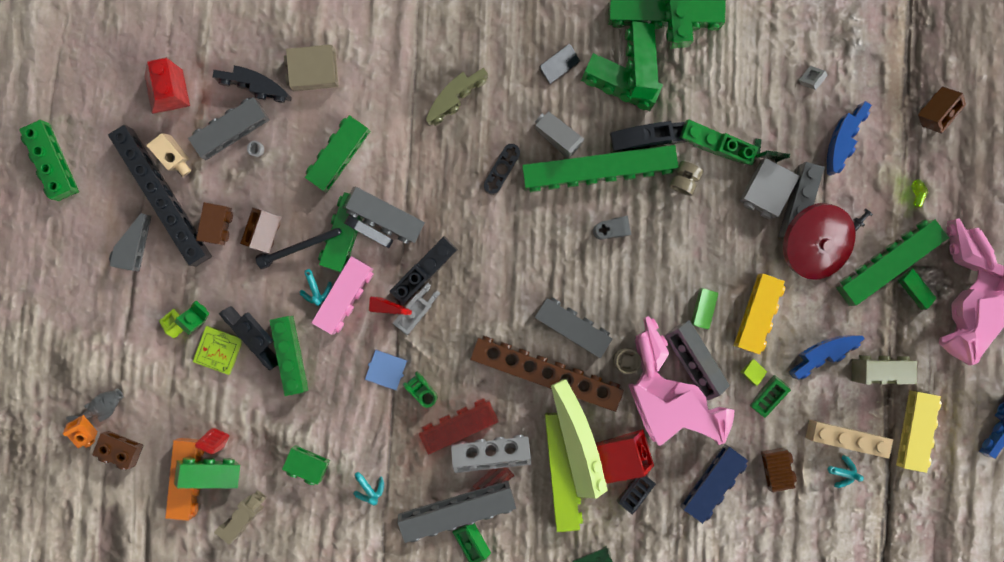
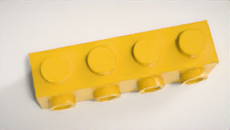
M763 273L757 275L733 345L734 347L754 354H760L761 351H764L767 341H765L767 333L771 332L773 326L771 322L773 315H776L779 309V304H777L779 297H782L785 291V281Z

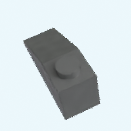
M141 213L110 253L109 261L111 267L140 272L152 216Z

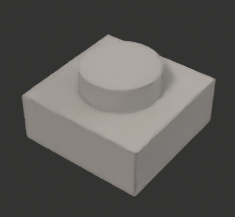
M810 66L799 79V82L803 86L816 90L828 75L825 70Z

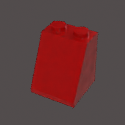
M167 57L147 61L144 77L152 114L189 107L190 102L183 69Z
M644 429L595 443L606 484L645 477L654 467Z

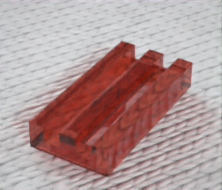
M508 467L503 468L483 488L492 486L505 473L509 475L499 483L509 481L514 477V474ZM500 468L491 469L473 485L474 489H481L479 486Z

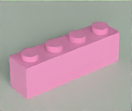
M351 256L313 319L312 324L331 335L336 332L339 333L344 326L343 319L345 316H349L354 309L352 304L355 299L359 300L364 292L362 287L365 282L369 283L374 275L372 273L373 268Z

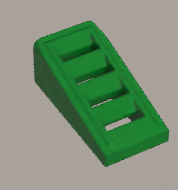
M773 375L750 404V407L766 418L791 389L781 379ZM778 385L781 390H777L774 386ZM769 392H774L776 396L773 397ZM766 396L771 400V403H768L763 398ZM761 402V403H763L767 408H766V409H763V408H762L760 405H758V404Z

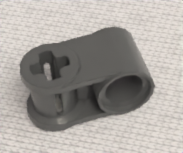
M628 216L613 218L596 224L593 228L594 236L599 240L632 235ZM602 227L603 229H607V232H605L604 235L602 232L599 233V229Z

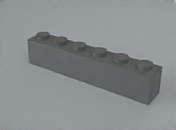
M507 480L399 513L397 523L404 543L416 542L420 538L432 537L446 530L452 531L462 525H472L476 521L488 520L498 514H508L516 509V504L509 481Z

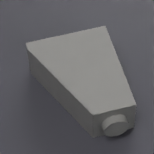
M549 111L546 115L542 113L535 121L537 123L535 130L567 159L576 152L584 141V138Z

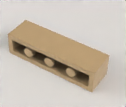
M810 419L805 437L814 442L888 459L893 439Z

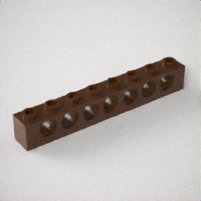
M484 335L482 338L478 337L470 360L552 389L551 385L560 381L563 374H569L571 379L568 384L576 398L617 412L624 392L620 388V384L609 381V384L602 382V378L591 374V377L583 375L584 371L573 368L571 371L565 369L566 365L555 361V364L547 362L548 358L537 355L535 358L529 356V351L520 348L518 351L511 349L512 345L501 342L499 345L493 343V338ZM490 348L498 350L499 355L496 358L488 356L487 352ZM510 354L515 355L517 358L516 363L513 365L507 364L505 360ZM525 362H534V369L526 371L524 369ZM546 367L551 368L553 371L549 378L542 376V371ZM583 380L588 382V388L584 391L579 390L578 387L579 383ZM600 387L606 388V395L603 397L597 396V390Z

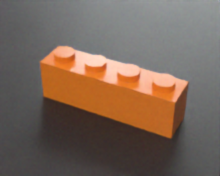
M178 438L173 440L166 519L189 521L198 513L199 505L196 502L201 488H177L174 485L177 460L191 457L195 458V461H201L204 451L195 447L199 439Z

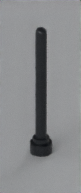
M335 228L272 254L261 253L256 255V263L260 269L268 268L273 261L339 236L342 231L340 228Z

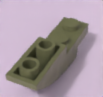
M484 67L468 78L462 72L442 90L428 113L426 121L429 126H436L444 120L443 117L456 113L461 106L458 98H465L471 93V89L476 86L479 88L487 82L488 73Z

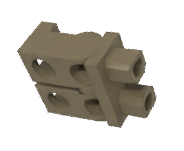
M257 490L251 496L249 495L237 505L238 509L233 512L232 519H228L221 524L214 533L230 545L243 533L254 517L262 511L264 507L261 504L267 497Z

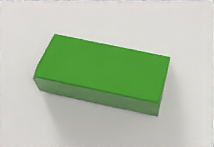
M704 288L699 289L691 320L693 326L710 329L719 293Z

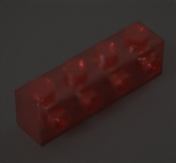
M482 398L474 402L475 406L469 409L467 406L462 407L456 411L457 414L450 417L448 414L439 418V423L433 425L431 422L422 426V430L418 434L427 454H432L498 423L499 419L490 399L485 401Z

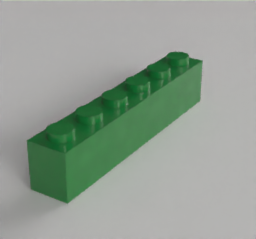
M609 0L608 25H613L614 28L630 26L632 21L655 24V29L668 27L664 18L666 5L663 3V0ZM690 0L693 30L708 28L710 31H715L725 24L726 0Z
M925 219L919 222L914 231L910 230L901 236L902 239L897 243L889 244L884 253L874 255L870 258V263L856 268V273L851 277L848 275L839 281L841 284L836 289L849 306H857L949 239L936 219L929 221Z

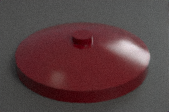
M829 203L814 204L799 212L789 224L783 240V254L789 268L796 274L812 280L829 277L840 270L849 259L855 244L856 232L852 218L844 209Z

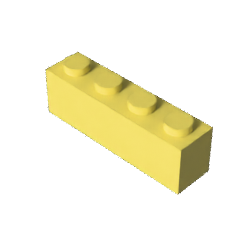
M909 390L897 466L914 471L928 472V468L931 465V449L935 443L933 438L934 432L938 426L937 415L941 408V396Z

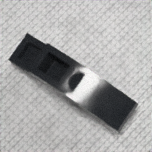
M235 65L233 73L219 70L213 71L212 77L218 81V84L223 86L235 84L238 88L249 89L257 99L266 100V97L273 98V101L279 103L292 100V97L281 86L256 71Z
M658 122L611 132L613 152L688 142L680 138L685 122Z
M443 236L389 292L402 305L405 304L442 268L458 249Z

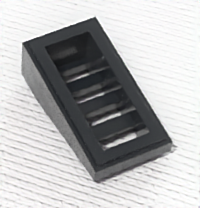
M647 475L635 478L616 500L633 515L656 483ZM641 479L648 484L647 488L639 482ZM636 485L643 490L642 493L635 489ZM630 493H635L638 496V498L635 499L630 495ZM626 498H628L629 500H631V501L633 502V504L630 505L629 503H627V502L625 501Z

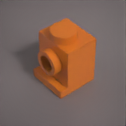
M82 415L66 424L63 435L67 436L77 448L82 446L87 448L95 442L98 431Z

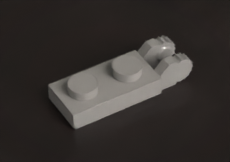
M429 283L406 306V308L412 310V314L399 315L392 323L407 336L440 295L439 291L434 292L428 302L422 298L430 290L431 285Z

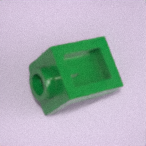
M195 301L187 311L175 319V323L189 335L206 322L209 312L205 306Z

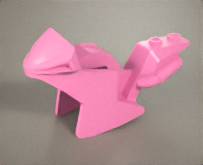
M960 219L948 221L946 227L947 235L950 238V253L956 264L977 271L978 278L968 290L962 291L952 302V318L956 323V330L954 333L940 337L939 344L950 355L965 364L975 365L979 363L981 356L1004 328V266L997 263L995 251L982 230L979 228L966 230Z
M649 316L643 318L645 331L635 336L636 349L641 357L643 373L635 385L629 384L628 386L651 440L657 442L660 446L679 430L687 428L712 438L718 446L724 444L733 424L734 410L723 407L708 410L706 397L698 386L666 380L660 376L658 371L669 354L666 348L668 343L664 336H660L656 329L659 327L654 318L650 319Z

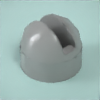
M251 141L247 146V152L251 156L259 157L264 153V146L258 141Z

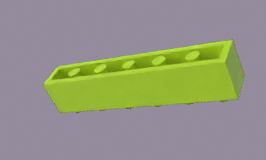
M545 413L557 532L580 530V524H583L582 512H578L581 497L577 496L558 413Z

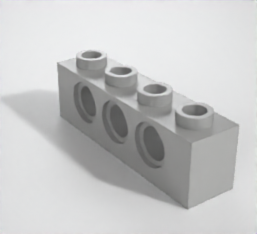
M516 435L509 439L497 437L491 441L479 439L473 443L460 441L455 445H451L454 473L531 465L528 436ZM508 448L515 449L513 454H507L505 451ZM489 450L496 451L494 456L486 455ZM470 452L477 453L474 458H468L467 455Z

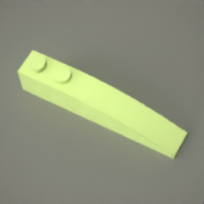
M563 379L551 385L577 496L596 499L607 491L599 453L583 410L567 380Z

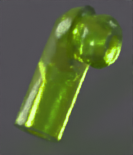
M916 179L911 184V188L916 196L913 206L922 208L928 195V189L922 180Z

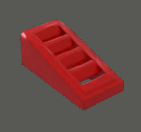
M370 297V312L400 315L412 314V310L387 299Z
M212 428L196 442L195 447L212 455L225 448L229 434Z

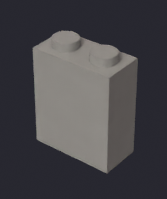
M765 158L760 161L739 201L744 203L743 206L747 209H756L761 212L760 215L764 218L773 219L779 217L800 176Z

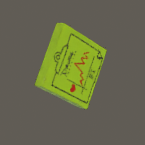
M206 326L193 362L230 375L243 341L238 336Z

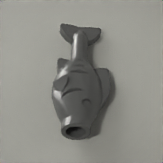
M119 389L100 393L91 402L84 405L87 411L80 416L84 415L87 419L97 417L99 422H102L114 413L119 401L124 397L123 393ZM71 415L66 417L68 422H71L80 416Z

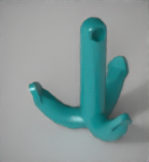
M306 269L304 274L313 296H310L304 290H300L299 293L309 303L320 306L331 291L332 283L328 282L324 293L321 295L312 271Z
M842 455V460L848 465L849 470L834 466L827 468L830 474L846 477L845 480L834 484L836 488L850 485L854 480L858 482L864 480V477L857 473V468L853 461L846 455Z
M356 472L354 475L355 479L367 495L359 491H354L353 495L373 506L377 505L378 498L384 491L383 477H379L378 488L374 492L363 475Z

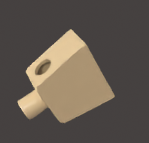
M161 133L146 145L166 169L170 171L176 170L181 177L191 172V169L185 163L189 160V157L171 135Z

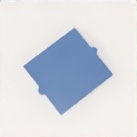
M375 350L372 361L368 364L369 369L365 380L397 390L401 378L404 377L403 371L407 360Z

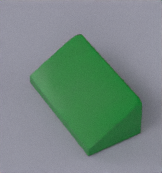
M913 268L897 280L920 310H927L937 299Z
M475 523L472 525H462L452 531L469 562H481L491 554Z

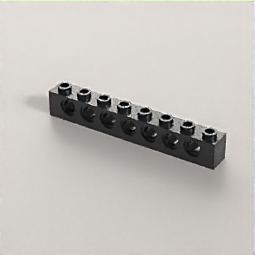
M122 125L109 133L110 140L187 264L197 267L210 259L212 255L204 242L196 240L198 234L134 129Z

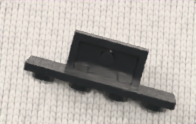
M230 306L219 313L224 322L231 327L236 335L247 345L249 350L255 354L263 366L269 371L278 366L277 356L268 347L273 342V339L249 312L241 317Z

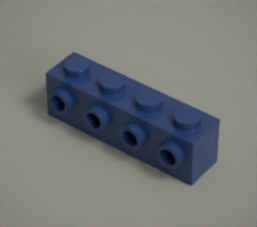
M724 444L682 502L681 508L702 524L708 521L713 514L712 510L715 506L720 505L724 500L725 492L734 486L738 474H742L747 468L746 463L748 460Z

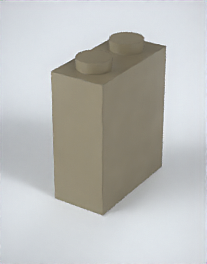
M333 45L286 49L284 64L285 67H288V74H286L285 78L287 86L293 91L339 87L336 52Z

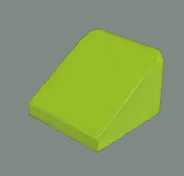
M172 309L159 320L165 334L172 338H176L183 332L175 323V319L180 316L175 309Z
M752 359L740 373L754 386H758L767 371L755 359Z

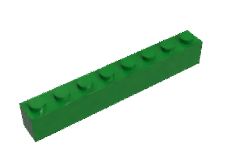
M671 145L522 165L525 190H529L532 193L539 192L541 188L546 187L549 190L560 189L561 185H567L568 188L577 187L579 183L586 182V185L598 184L599 180H605V183L617 181L616 178L624 177V180H632L637 175H643V178L655 176L654 173L662 172V175H670L678 169L676 146Z

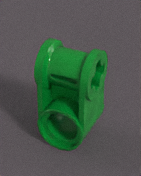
M418 371L415 372V376L411 380L403 383L404 388L423 407L428 408L436 404L438 400L437 393ZM426 393H430L433 396V402L430 404L424 401L423 397Z

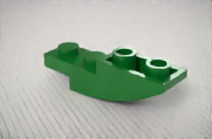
M690 119L685 121L680 135L681 139L692 143L694 147L750 166L753 164L759 148L727 133H719Z

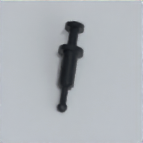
M864 209L865 213L859 219L856 217L853 219L855 221V232L860 227L865 226L863 221L868 216L873 215L868 209Z

